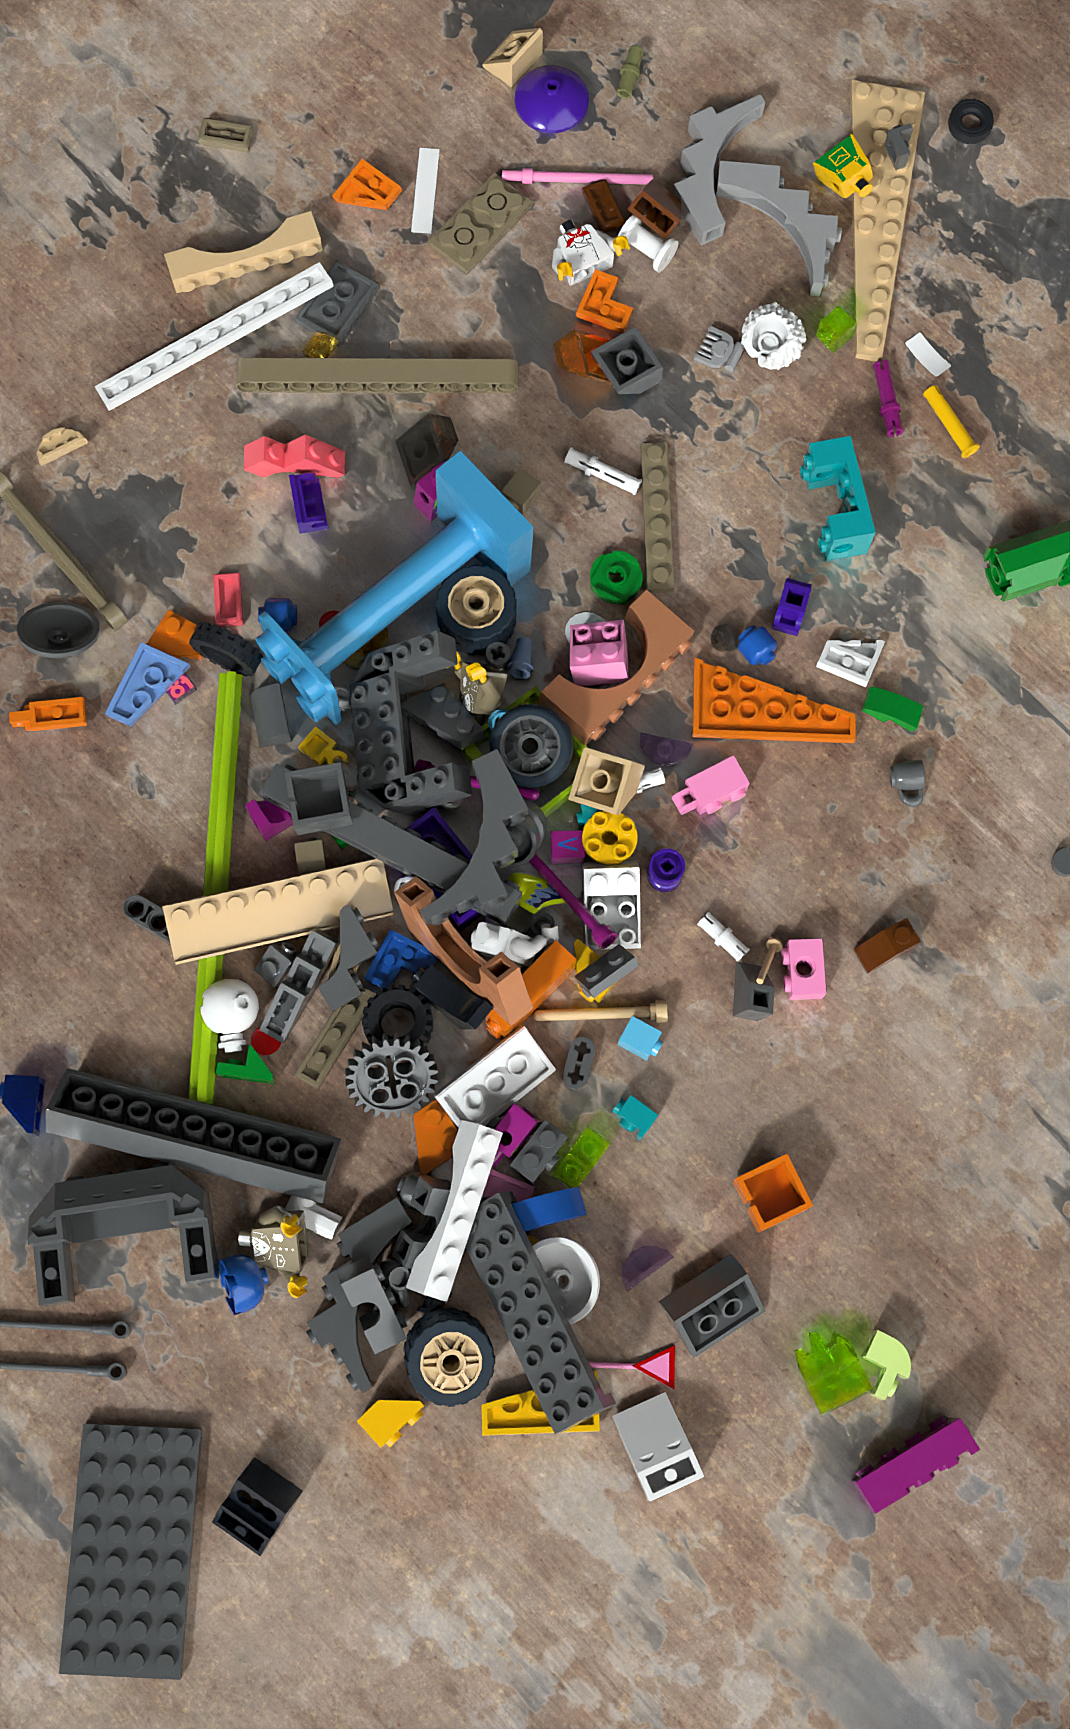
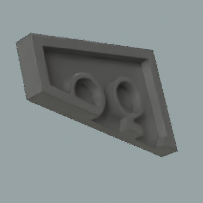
M445 683L400 703L402 715H410L416 719V723L423 727L427 725L437 731L439 737L461 750L485 739L483 728Z

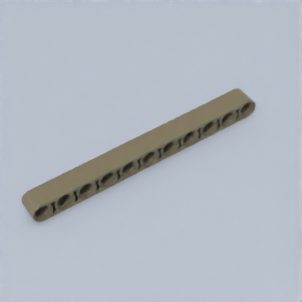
M242 358L237 361L236 388L242 392L508 394L516 392L519 388L518 362L512 359Z

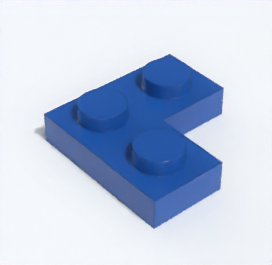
M390 929L364 979L386 990V986H393L402 968L414 974L420 966L424 968L426 965L431 964L435 966L438 959L425 946Z

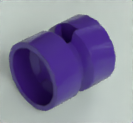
M661 849L652 856L647 871V879L655 890L670 892L680 885L685 871V861L682 855L673 849Z

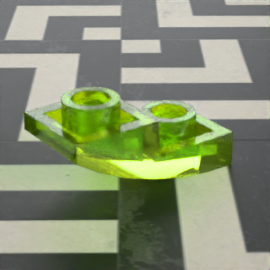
M588 1126L553 1175L569 1188L580 1187L611 1145V1142Z

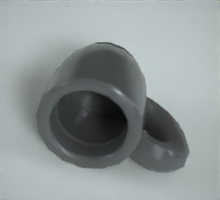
M922 760L903 761L890 766L891 788L898 789L900 800L908 807H917L923 801L922 789L925 788V771ZM902 790H917L918 793L916 796L910 797L905 795Z
M388 1258L380 1264L385 1280L381 1281L384 1288L390 1287L391 1291L394 1292L397 1304L401 1308H406L410 1302L406 1285L411 1270L404 1268L395 1258Z

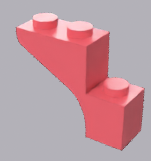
M306 434L286 444L263 436L244 446V470L263 478L282 472L315 473V475L337 478L345 475V451Z

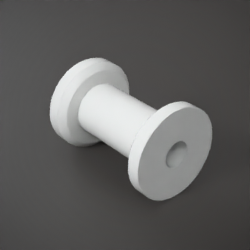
M633 214L626 221L618 236H626L629 245L631 244L653 259V269L660 273L672 260L679 243L674 238L668 239L665 242L643 228L641 226L642 221Z

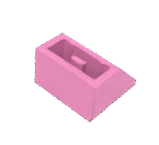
M624 620L570 625V670L574 684L584 687L624 683L629 680Z

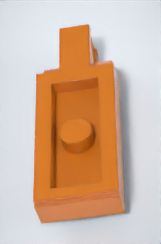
M84 697L29 702V705L23 706L24 711L9 712V720L12 727H25L26 731L87 726Z

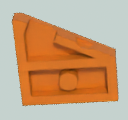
M168 610L146 645L177 659L181 657L203 659L200 653L196 652L189 644L197 624Z

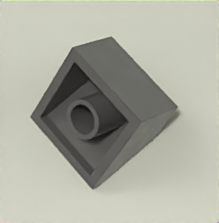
M636 326L591 351L592 356L618 394H640L662 382L663 366Z

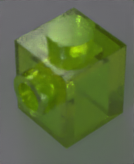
M838 306L820 321L816 337L832 353H835L852 339L857 323Z

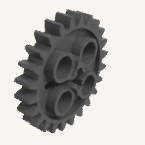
M395 1032L393 1039H388L387 1034L383 1033L381 1041L372 1036L371 1045L362 1042V1051L354 1049V1059H348V1068L345 1069L347 1079L345 1081L346 1088H349V1097H355L356 1106L363 1104L365 1113L373 1109L374 1117H377L380 1112H384L385 1118L388 1119L391 1112H395L396 1117L400 1118L401 1111L403 1110L408 1115H411L412 1106L419 1110L422 1109L420 1100L429 1102V1093H435L434 1084L438 1083L436 1074L438 1070L434 1055L429 1054L427 1045L421 1047L419 1039L410 1043L408 1034L403 1040H399L398 1032ZM388 1055L392 1059L397 1096H393L386 1061V1056ZM408 1060V1062L400 1063L399 1061ZM372 1065H380L377 1068L371 1067ZM406 1084H412V1086L404 1087ZM377 1089H384L381 1092L375 1091Z

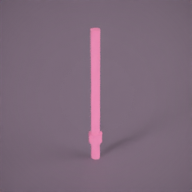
M522 168V171L502 170V179L505 181H522V184H532V181L596 183L606 179L608 184L647 185L653 179V174L533 171V168Z

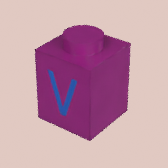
M551 831V865L582 864L584 862L585 856H588L582 843L583 831Z

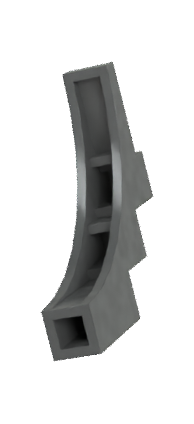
M497 749L472 761L473 770L481 788L483 799V825L478 846L469 865L457 882L439 899L420 910L426 926L442 924L449 919L448 915L456 911L463 913L473 908V903L478 901L482 911L487 908L492 911L504 905V900L508 898L507 891L495 867L504 868L515 862L514 858L518 856V850L506 825L515 826L524 821V816L528 815V807Z
M397 1197L337 1234L341 1240L336 1243L345 1258L350 1256L352 1260L322 1278L325 1282V1285L321 1287L330 1302L335 1299L337 1304L307 1322L310 1329L306 1333L313 1345L320 1344L321 1348H326L333 1343L335 1346L331 1350L339 1365L345 1363L350 1372L346 1375V1378L354 1391L359 1388L362 1393L374 1386L365 1369L359 1347L358 1313L360 1304L352 1308L336 1271L366 1256H369L372 1264L375 1265L383 1251L399 1236L400 1230L408 1229L413 1225Z

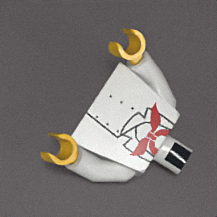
M568 220L560 226V231L563 235L558 238L557 247L553 251L552 269L558 274L559 281L563 280V276H566L569 285L572 286L591 277L595 269L604 271L613 267L614 252H616L617 256L622 255V249L629 250L631 248L627 237L624 235L613 238L599 230H595L589 224L577 229L574 222Z

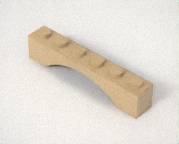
M309 211L286 218L280 228L270 237L244 250L230 253H212L186 247L166 253L164 256L177 294L180 292H190L204 285H214L227 278H237L251 271L264 270L268 266L278 263H288L302 256H312L322 251V244L312 212Z

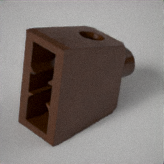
M654 179L642 189L627 208V210L664 239L669 236L681 221V201Z

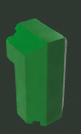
M1070 520L987 547L983 558L984 562L989 561L990 567L985 568V574L994 595H1002L1000 600L1005 602L1050 586H1056L1057 584L1059 587L1070 585Z

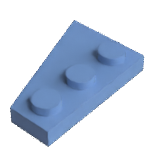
M141 642L105 715L132 727L191 666L182 660Z

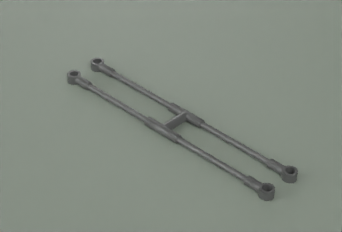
M0 1319V1327L91 1332L93 1335H109L118 1339H126L131 1333L130 1325L123 1321L116 1322L115 1324L93 1323L92 1325ZM120 1325L126 1327V1333L122 1336H119L117 1333V1328ZM0 1361V1369L79 1373L94 1377H108L114 1381H121L127 1374L126 1367L121 1363H113L110 1366L91 1364L88 1366ZM116 1366H119L122 1370V1374L118 1378L114 1377L112 1373Z

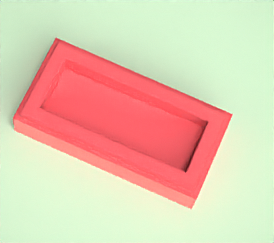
M240 572L213 574L216 625L220 627L244 625Z

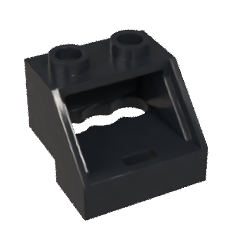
M254 1457L236 1480L212 1523L261 1556L294 1508L303 1490ZM240 1491H247L252 1498L258 1499L265 1507L271 1508L275 1512L276 1518L270 1517L263 1509L257 1508L252 1501L243 1498Z

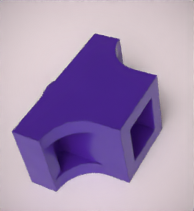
M786 578L773 622V630L798 636L811 593V584Z

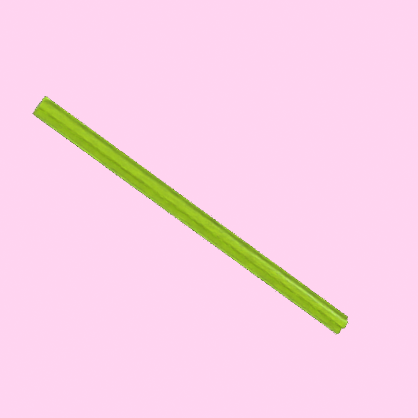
M233 671L219 673L203 896L228 891L243 685V675L236 674ZM224 954L199 959L197 969L188 1099L209 1105H214L218 1033L213 1032L205 1024L201 1015V1006H203L204 997L202 998L204 991L211 984L222 980Z

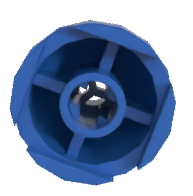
M234 1255L219 1259L220 1281L222 1288L225 1286L228 1295L225 1299L231 1313L237 1315L255 1308L264 1296V1285L269 1284L266 1269L264 1267L259 1268L257 1262L246 1255Z

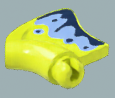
M513 873L508 877V880L520 887L519 891L522 892V900L519 906L533 914H536L546 906L566 903L550 884L542 878L524 873Z

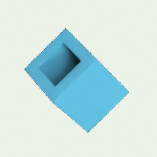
M632 1016L618 1041V1045L647 1061L650 1054L656 1057L663 1041L659 1040L662 1032Z

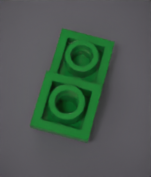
M871 686L868 688L862 711L883 723L891 720L912 732L918 728L924 706L897 693Z

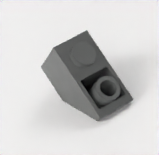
M743 962L736 963L733 1017L759 1021L773 1015L775 987L768 974H766L762 984H758L756 981L762 966Z

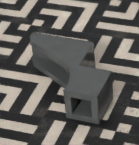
M349 904L340 910V964L334 975L318 986L332 1012L361 996L359 989L363 988V985L357 974L353 973L350 975L349 970L377 955L375 948L379 946L371 931L366 934L361 924L365 921L357 907L351 909Z

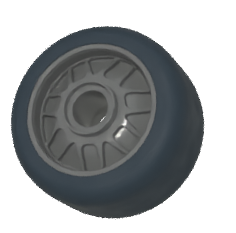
M525 704L510 709L500 717L492 730L489 748L490 752L496 749L499 751L516 785L533 788L547 785L558 779L565 772L573 756L574 741L569 725L559 713L543 705ZM528 738H534L538 742V750L534 754H529L524 750L523 745Z

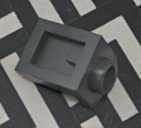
M912 124L897 125L888 130L884 146L895 170L904 168L910 155L908 142L913 131Z

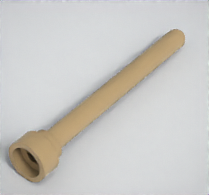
M655 1000V1003H650V1006L553 1009L536 1010L533 1013V1018L536 1021L631 1018L632 1016L635 1018L650 1017V1020H656V1023L668 1021L667 1000Z

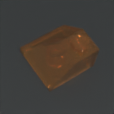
M574 329L553 344L556 354L555 358L560 368L583 378L612 386L591 354L592 350L607 343L609 339Z

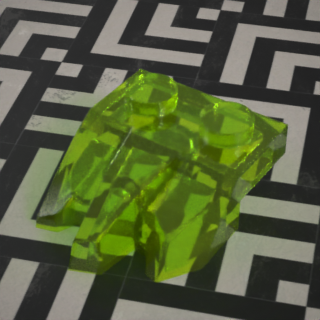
M836 1331L832 1334L831 1342L828 1344L818 1332L808 1333L812 1347L811 1352L806 1353L803 1349L794 1350L803 1382L821 1416L873 1391V1386L863 1370L850 1340Z

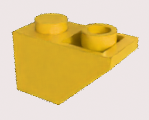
M378 1400L357 1422L380 1448L385 1444L391 1447L402 1436L399 1431L407 1423L413 1426L424 1415L421 1409L425 1405L422 1401Z

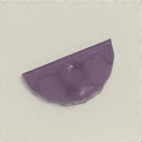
M640 733V747L651 762L660 766H673L689 756L693 747V743Z
M643 1246L634 1250L625 1260L622 1269V1282L626 1291L628 1292L674 1257L667 1250L656 1246Z

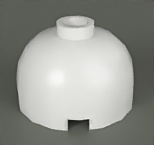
M223 979L211 984L204 991L201 1015L205 1024L213 1032L224 1035L238 1034L248 1029L256 1020L259 1011L258 998L255 991L247 983L239 979Z

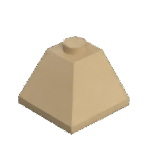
M584 747L568 800L619 815L636 794L645 765Z

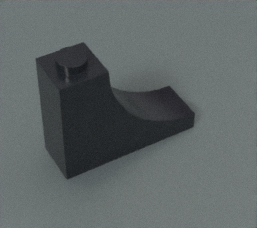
M432 964L426 965L425 968L420 966L411 976L413 983L409 987L416 989L418 994L421 993L430 1005L459 1029L476 1030L494 1008L486 1000H482L461 988Z

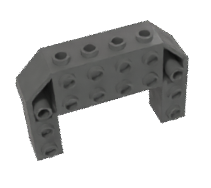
M438 630L369 652L349 685V703L352 710L351 726L354 733V755L357 761L359 789L384 809L405 816L424 815L433 807L438 812L437 805L473 796L470 769L451 762L413 773L414 759L409 715L404 716L401 714L400 703L407 700V694L425 689L423 675L458 664L455 638Z
M169 1163L154 1164L152 1168L143 1170L140 1167L127 1168L123 1170V1173L117 1174L101 1172L96 1173L95 1177L85 1179L83 1176L66 1178L65 1182L55 1183L29 1216L27 1240L28 1245L33 1246L39 1305L49 1307L75 1302L70 1244L177 1227L180 1230L185 1282L194 1284L219 1280L209 1193L178 1169L169 1165Z

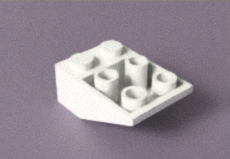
M637 860L624 861L617 865L582 862L583 905L600 924L610 925L618 934L614 943L605 949H613L618 944L622 945L625 949L641 948L640 870ZM584 923L585 945L591 950H604L600 949L593 941L592 930Z
M666 1392L612 1416L648 1501H653L704 1477Z

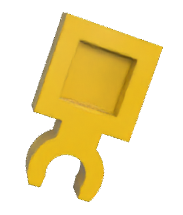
M316 726L298 746L301 752L319 766L324 760L328 764H333L336 759H342L346 763L349 761L348 756L343 751H334L337 743Z

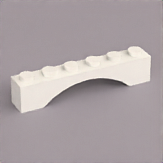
M461 1120L452 1147L453 1177L447 1204L432 1238L414 1261L406 1288L442 1301H448L503 1134L502 1132L481 1124Z

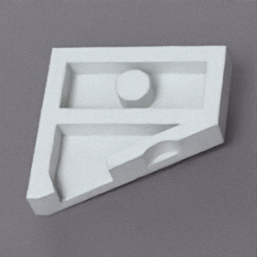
M827 640L816 667L866 687L885 641L876 640L875 643H861V640H850L848 642Z

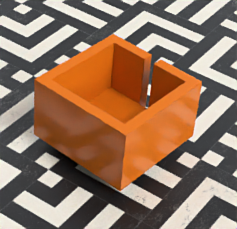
M788 1154L753 1169L732 1181L743 1204L749 1203L751 1206L747 1209V1212L757 1233L813 1207Z

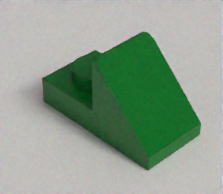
M249 1044L246 1066L242 1065L243 1061L226 1059L225 1063H217L216 1074L220 1078L275 1085V1077L251 1044Z

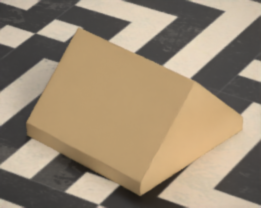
M541 28L512 31L486 59L482 66L504 83L513 87L542 55L543 31Z

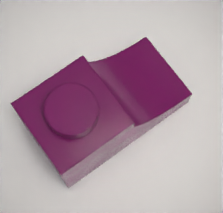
M253 799L245 804L252 822L265 841L270 840L293 825L290 817L291 813L266 800L256 801Z

